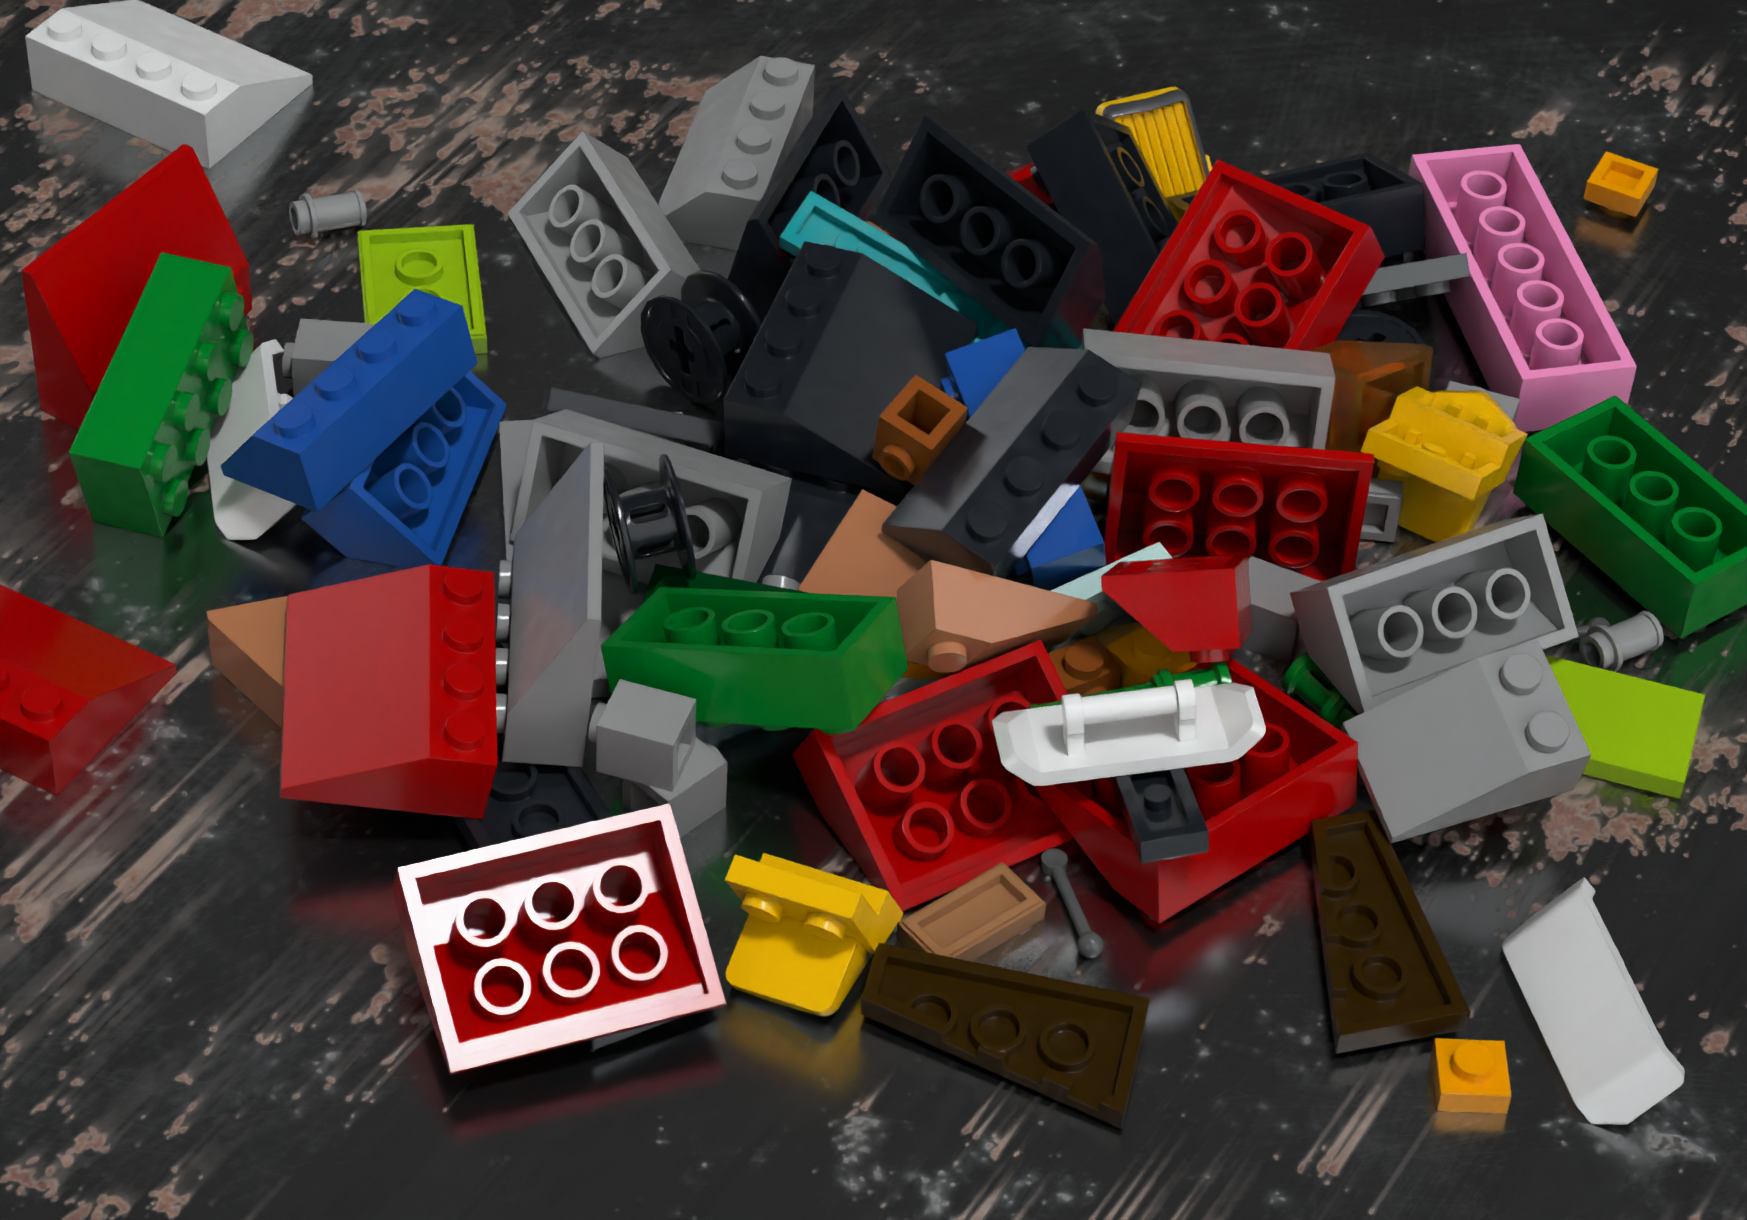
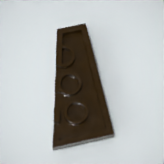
M1375 809L1312 820L1309 845L1336 1054L1467 1029L1471 1011L1399 859L1388 840Z
M879 943L875 949L862 994L861 1014L1122 1129L1148 1017L1150 998Z

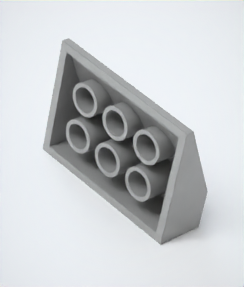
M603 442L589 443L515 534L512 561L500 560L497 599H509V604L498 603L495 628V642L507 643V648H496V688H505V694L496 693L497 734H503V762L583 767L601 625Z

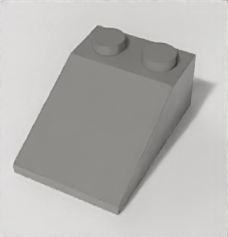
M1538 640L1474 658L1343 722L1341 726L1343 733L1358 742L1357 768L1390 844L1575 790L1591 756Z

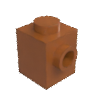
M915 375L879 416L872 458L878 461L881 467L892 477L898 480H907L915 485L965 425L968 407L918 375Z

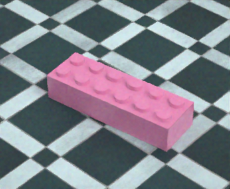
M1513 144L1412 155L1408 175L1423 183L1425 249L1422 250L1427 260L1467 253L1470 276L1449 280L1451 292L1443 294L1490 391L1520 399L1515 421L1517 429L1522 432L1544 430L1615 395L1628 405L1637 366L1521 145Z

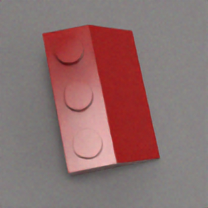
M1248 554L1120 561L1101 576L1102 590L1172 652L1189 651L1190 662L1207 663L1230 660L1229 654H1233L1234 649L1241 648L1253 631Z

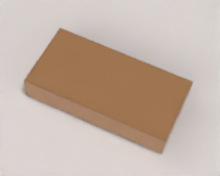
M1001 862L901 920L900 923L898 922L896 939L908 949L974 961L1043 920L1046 903L1010 868Z

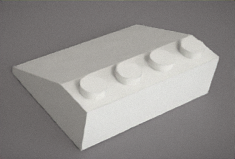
M140 0L61 8L25 36L33 91L170 152L175 151L182 144H186L194 149L201 166L211 169L313 84L312 74Z

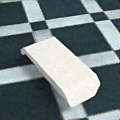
M276 339L263 342L252 352L247 365L244 367L239 366L232 381V397L228 410L223 416L217 415L210 431V447L207 461L214 519L228 540H256L297 506L295 503L224 476L221 465L243 443L293 399L287 394H279L277 392L273 363L285 351Z
M1191 679L1173 681V686L1080 697L1079 693L1062 695V705L1002 712L992 720L1003 766L1011 773L1035 786L1231 762L1242 757L1263 738L1266 732V725L1254 687L1239 683H1227L1194 688Z
M1584 877L1528 918L1504 940L1502 949L1578 1109L1591 1124H1629L1679 1088L1684 1082L1685 1070L1667 1049L1658 1033L1624 961L1592 900L1596 891Z

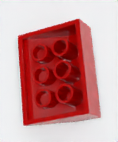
M182 144L21 270L40 409L77 429H80L161 252L231 267L238 294L244 298V316L246 317L252 310L249 264L192 147Z
M1217 160L1113 332L1328 353L1385 256L1371 226L1228 163Z
M1116 432L1102 525L1106 565L1160 542L1172 558L1248 554V560L1253 556L1322 582L1352 572L1355 569L1374 465V454Z
M428 564L289 594L286 602L279 798L483 820L497 769L494 572Z
M0 584V769L58 796L177 674L176 664Z
M1042 640L880 703L873 708L854 731L830 735L821 732L820 729H815L792 753L822 817L873 886L888 891L903 913L950 893L1001 862L1010 868L1041 855L1045 850L1054 849L1075 840L1035 787L1003 766L992 720L1002 712L1029 709V705L1060 701L1062 695H1068Z
M1231 657L1230 660L1225 662L1228 666L1232 683L1254 687L1266 725V732L1262 739L1235 761L1183 768L1208 828L1209 852L1141 864L1109 777L1046 786L1033 785L1111 887L1158 923L1163 922L1309 833L1312 820L1337 816L1357 803L1358 742ZM1211 662L1199 663L1187 671L1210 667Z
M670 803L397 868L392 885L393 896L408 953L450 1075L723 1007L726 1004Z

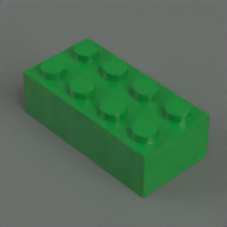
M161 252L69 450V455L93 522L163 538L172 517H178L182 513L187 501V483L195 465L201 466L204 463L210 447V431L217 415L223 416L228 410L232 397V381L239 366L244 367L247 365L253 351L254 335L252 331L248 330L243 312L244 298L238 294L231 267Z
M1616 395L1524 439L1513 493L1536 514H1543L1545 521L1680 639L1747 604V504Z
M659 587L601 645L611 695L619 679L694 698L696 699V722H701L702 725L713 728L729 724L760 725L762 729L767 731H780L790 727L815 728L830 735L854 731L908 669L896 597Z

